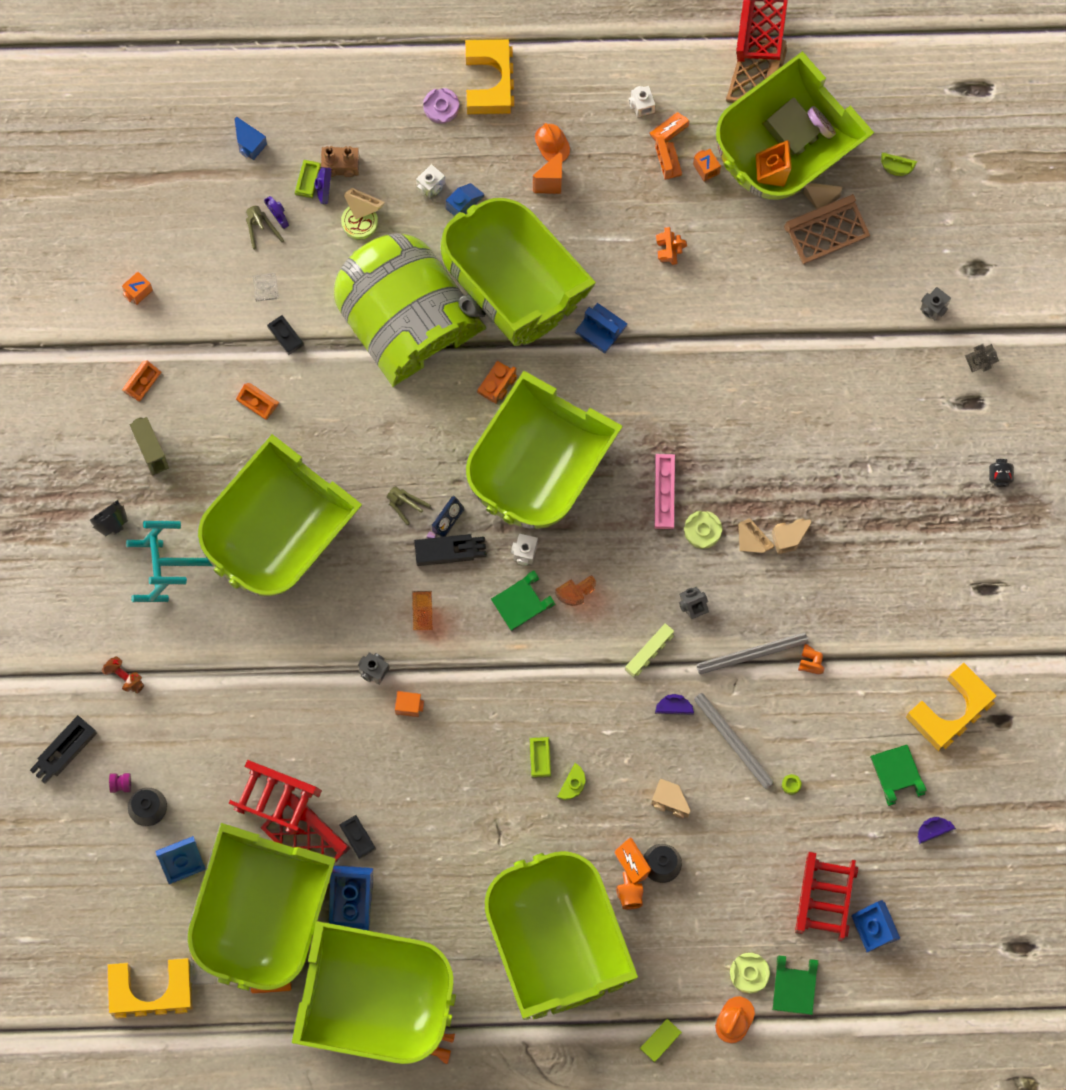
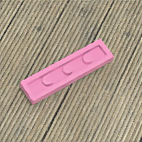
M656 454L654 529H674L675 454Z

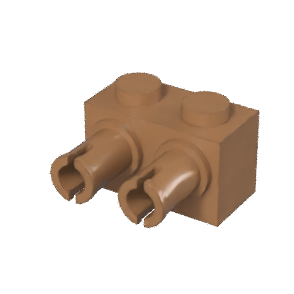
M347 146L322 147L321 168H331V177L336 175H344L345 177L359 176V148H352L351 146L349 148Z

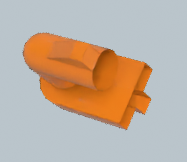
M804 644L802 656L813 659V662L801 660L798 671L823 674L825 670L824 666L821 665L823 654L815 651L808 644Z
M455 1033L444 1034L442 1040L453 1043ZM438 1046L431 1055L437 1056L445 1064H448L451 1050L439 1048Z

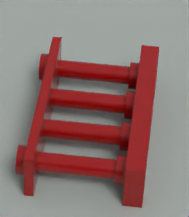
M247 760L244 767L250 770L249 774L251 775L239 803L232 800L229 801V804L234 806L233 810L241 814L249 812L286 827L285 831L296 835L297 832L304 834L305 831L297 827L309 798H312V796L320 797L322 790ZM263 775L267 777L266 781L268 782L256 810L247 807L246 804L257 779ZM278 782L284 784L283 787L285 789L273 817L264 814L263 811L275 784L277 785ZM296 788L301 790L300 794L302 796L289 824L280 820L292 791L294 792Z
M808 852L795 933L803 934L805 929L808 930V928L839 933L838 941L842 942L844 937H848L850 925H846L853 878H857L858 867L855 866L856 860H852L849 867L819 862V859H816L817 853ZM819 869L848 875L847 885L841 886L816 881L813 878L814 871ZM819 889L845 894L844 904L841 906L814 901L813 898H810L811 890ZM813 908L842 914L841 924L835 925L810 920L807 917V912Z

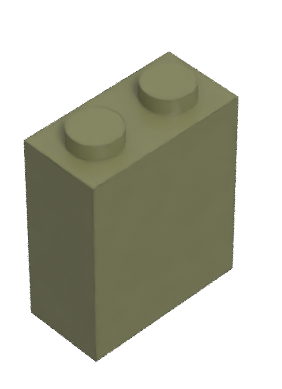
M794 97L762 123L778 144L786 140L790 142L791 157L795 154L799 156L806 150L804 148L806 144L812 145L819 139L817 135L820 133V128L812 123L806 111Z
M140 417L135 419L129 425L151 475L153 476L169 469L165 455L148 418Z

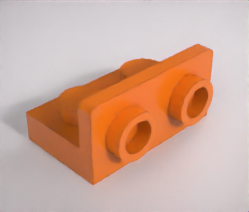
M663 136L657 137L655 149L664 180L682 176L674 143L665 142Z
M497 361L478 388L477 393L497 404L499 399L503 400L506 396L508 386L510 384L513 385L516 381V368H509Z

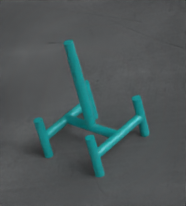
M144 521L143 528L152 529V531L143 540H126V547H151L154 577H149V584L155 585L154 590L149 595H132V602H168L169 595H160L168 585H186V577H162L161 566H213L207 558H160L159 548L163 547V540H158V534L163 529H180L181 521Z

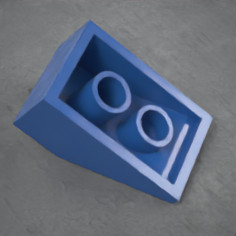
M333 867L330 876L329 924L369 931L373 868Z

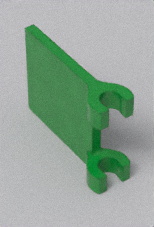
M535 571L530 572L522 580L491 598L511 631L556 605L551 596H548L541 602L530 584L539 580Z
M908 745L870 756L888 806L896 804L897 798L894 792L914 786L918 797L925 795L926 787L920 778Z
M778 955L772 1010L813 1015L818 960L809 959L808 971L785 968L786 956Z

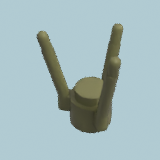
M252 206L246 210L248 216L246 222L253 249H256L252 224L259 225L260 229L264 230L263 219L277 238L284 242L280 233L267 218L265 212H261L259 206Z
M396 486L387 495V499L390 500L389 505L395 509L406 525H409L410 522L397 505L401 506L406 502L422 513L423 509L409 500L411 499L431 508L430 504L407 493L403 489L400 490Z

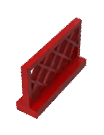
M743 0L736 48L737 62H745V58L780 60L788 0ZM763 1L765 5L759 9L755 2ZM776 2H784L783 6L778 10L773 6ZM770 8L773 13L767 17L763 11ZM760 15L763 20L757 24L753 19ZM778 16L781 21L775 25L771 19ZM768 23L771 28L765 32L761 26ZM758 30L762 35L754 39L751 34ZM776 31L779 36L773 40L769 34ZM766 38L770 43L762 47L758 42ZM754 45L760 49L756 53L749 52V49ZM774 46L777 49V53H768L766 50Z
M291 793L286 807L289 805L293 809L294 815L300 798L296 794ZM306 805L300 821L307 823V832H304V834L297 832L294 835L293 848L300 847L310 851L313 848H321V854L325 855L324 848H333L337 852L334 857L336 863L351 848ZM282 814V816H281V818H280V820H282V821H291V820H292V819H283V814ZM269 820L260 827L274 842L283 844V835H293L291 833H283V826L281 825L280 833H271L267 829L272 823ZM311 834H318L321 837V846H311ZM297 835H307V846H297ZM324 840H325L329 845L324 846Z

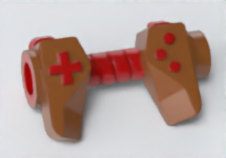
M119 657L110 658L103 665V674H117L125 681L122 687L124 691L129 692L131 690L138 694L144 688V684L141 681L142 676L137 672L126 673L120 668L123 661Z

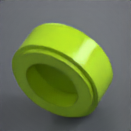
M794 774L785 776L781 783L782 790L789 795L798 793L802 786L800 778Z

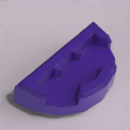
M321 168L315 179L314 184L321 204H328L331 168Z
M271 196L265 198L264 203L283 229L287 228L289 223L283 213L285 210L282 204L276 202Z
M671 694L659 701L655 714L694 715L692 704L684 696Z
M929 818L923 822L918 830L917 838L919 845L951 832L956 828L952 822L944 818Z

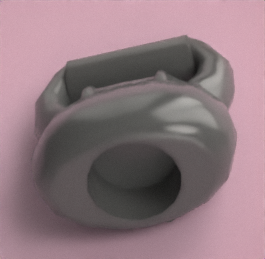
M469 294L459 298V307L467 316L485 317L486 313Z

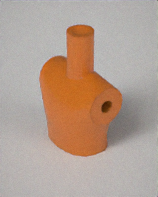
M626 871L623 872L624 884L616 887L617 897L622 904V908L630 910L642 907V883L633 884Z

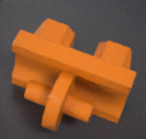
M666 227L664 228L665 232L656 235L657 244L659 246L666 245L665 250L658 251V259L660 262H670L672 265L678 264L677 254L683 253L682 249L687 247V241L681 239V235L675 236V233L671 232V228Z

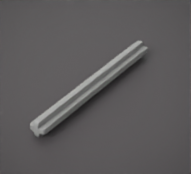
M802 633L697 664V671L699 674H704L808 643V637L806 633Z
M703 693L698 694L694 699L698 706L765 789L769 788L774 783L771 777Z

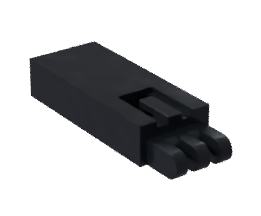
M471 534L414 540L417 566L473 561L474 558L486 557V551L479 552V550L486 549V544H478L485 542V537L472 538ZM459 546V551L467 549V552L454 553V547Z
M77 715L37 758L38 761L30 771L34 774L40 769L36 777L39 779L46 774L41 781L44 784L47 783L53 775L58 776L97 734L96 730ZM56 751L62 754L60 758L54 756L51 762L48 760Z

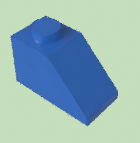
M236 117L234 120L239 152L244 157H250L255 160L267 145L266 136Z
M472 183L458 187L446 199V210L453 216L459 212L466 215L469 207L476 205L485 194Z

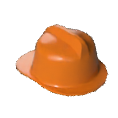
M545 123L536 131L535 141L545 160L549 162L559 152L562 154V162L568 158L570 146L563 131L558 126Z
M738 996L729 999L718 1016L715 1025L716 1033L724 1042L737 1043L746 1035L755 1015L754 1007L747 998Z

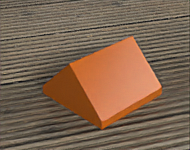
M788 140L756 154L757 181L759 183L785 186L791 171L790 142Z
M560 152L533 175L534 193L561 194L562 154Z

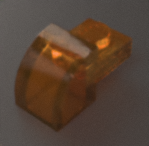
M591 575L575 585L573 580L570 579L555 589V595L566 605L577 606L583 604V594L588 595L594 591L596 580Z
M412 591L413 630H433L432 591Z

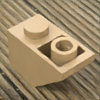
M798 519L794 523L787 525L786 523H780L773 528L772 537L777 555L796 551L810 528V519Z
M660 778L651 804L659 811L665 812V810L673 812V815L678 818H688L691 810L679 785Z

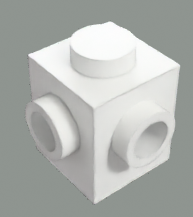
M639 86L631 90L629 104L631 109L634 108L637 117L655 112V102L649 86Z
M431 164L416 179V188L422 195L426 194L431 198L442 190V186L445 184V176Z
M519 534L517 543L513 542L511 554H514V561H517L520 565H532L538 538Z

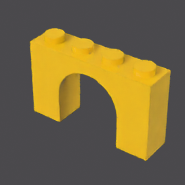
M509 39L465 40L466 65H490L496 68L502 76L500 82L493 88L466 90L467 115L511 114V107H514V96H510V90H514V79H510V74H513V63L509 62V57H513V46H509Z
M964 662L947 679L965 699L966 712L963 717L953 721L944 720L938 717L923 701L917 704L906 716V719L937 751L941 748L946 750L954 742L952 740L953 737L956 735L960 737L967 730L966 725L970 722L974 724L981 717L979 713L984 709L988 711L995 704L994 699L997 695Z
M188 958L168 960V988L162 997L151 1002L141 1001L133 995L131 989V970L128 963L107 964L109 1013L115 1016L116 1019L127 1018V1014H135V1017H145L147 1013L155 1012V1015H167V1011H175V1014L188 1013L187 1010H192L191 961Z

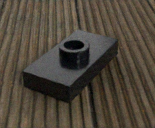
M283 315L267 324V328L288 355L304 346L303 341Z
M357 815L339 824L359 859L376 850Z

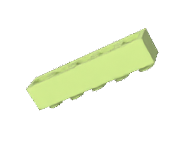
M665 623L627 664L625 670L633 677L639 676L642 672L641 669L644 666L647 667L650 659H654L658 655V651L666 646L665 643L674 637V630Z

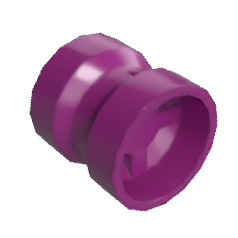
M110 773V793H117L118 791H123L124 793L131 792V774L123 773V775L118 776L117 773Z

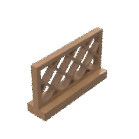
M762 39L758 43L764 47L770 42ZM783 40L780 60L759 59L755 61L751 59L753 63L745 68L742 62H737L726 102L734 103L742 96L738 98L732 97L733 92L740 89L745 95L746 92L742 88L743 86L751 82L753 87L757 85L754 83V80L761 76L765 80L783 66L788 50L786 40ZM757 47L756 49L750 52L756 53L760 49ZM774 48L772 53H777V49ZM767 60L769 67L762 71L758 65ZM756 67L759 73L750 77L747 71ZM745 73L748 79L739 83L737 77Z
M854 194L786 222L784 228L789 233L803 264L870 237V233L855 203ZM853 209L856 215L854 221L844 217L847 210ZM830 217L840 219L837 228L827 224ZM842 220L852 224L849 232L839 229ZM816 223L822 225L821 234L812 232V225ZM854 225L862 228L864 234L861 236L851 234ZM826 227L836 231L833 239L823 236ZM800 230L807 233L804 242L798 240L794 232ZM838 232L848 236L846 242L840 243L835 241ZM809 234L819 238L816 246L806 243ZM821 239L831 243L829 249L823 250L818 248ZM804 246L814 249L811 257L805 258L803 253Z

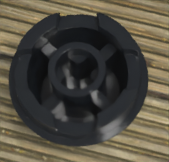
M118 500L90 519L93 525L92 528L105 537L112 532L114 535L124 529L122 525L128 521L124 505L122 506Z
M154 788L139 789L131 796L128 802L130 818L141 826H152L159 823L167 811L166 798L159 790Z
M656 844L650 847L644 854V858L651 868L648 875L651 880L658 883H667L679 875L682 868V859L674 847L668 844Z

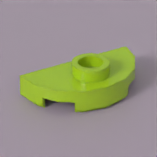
M883 152L881 154L883 168L894 176H904L911 173L918 162Z
M574 763L557 796L558 799H572L579 796L583 791L586 782L585 773L578 764Z

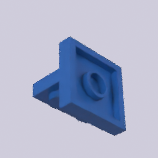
M597 303L593 309L588 307L585 311L584 320L577 327L575 333L606 354L627 327V323Z
M194 836L155 851L168 884L206 870Z
M883 900L851 915L866 952L901 939Z

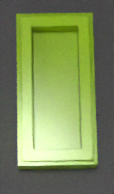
M303 160L295 195L313 199L316 189L314 183L321 169V163Z
M549 737L529 738L531 778L551 777Z
M666 1019L640 1047V1050L655 1063L682 1032L671 1021Z

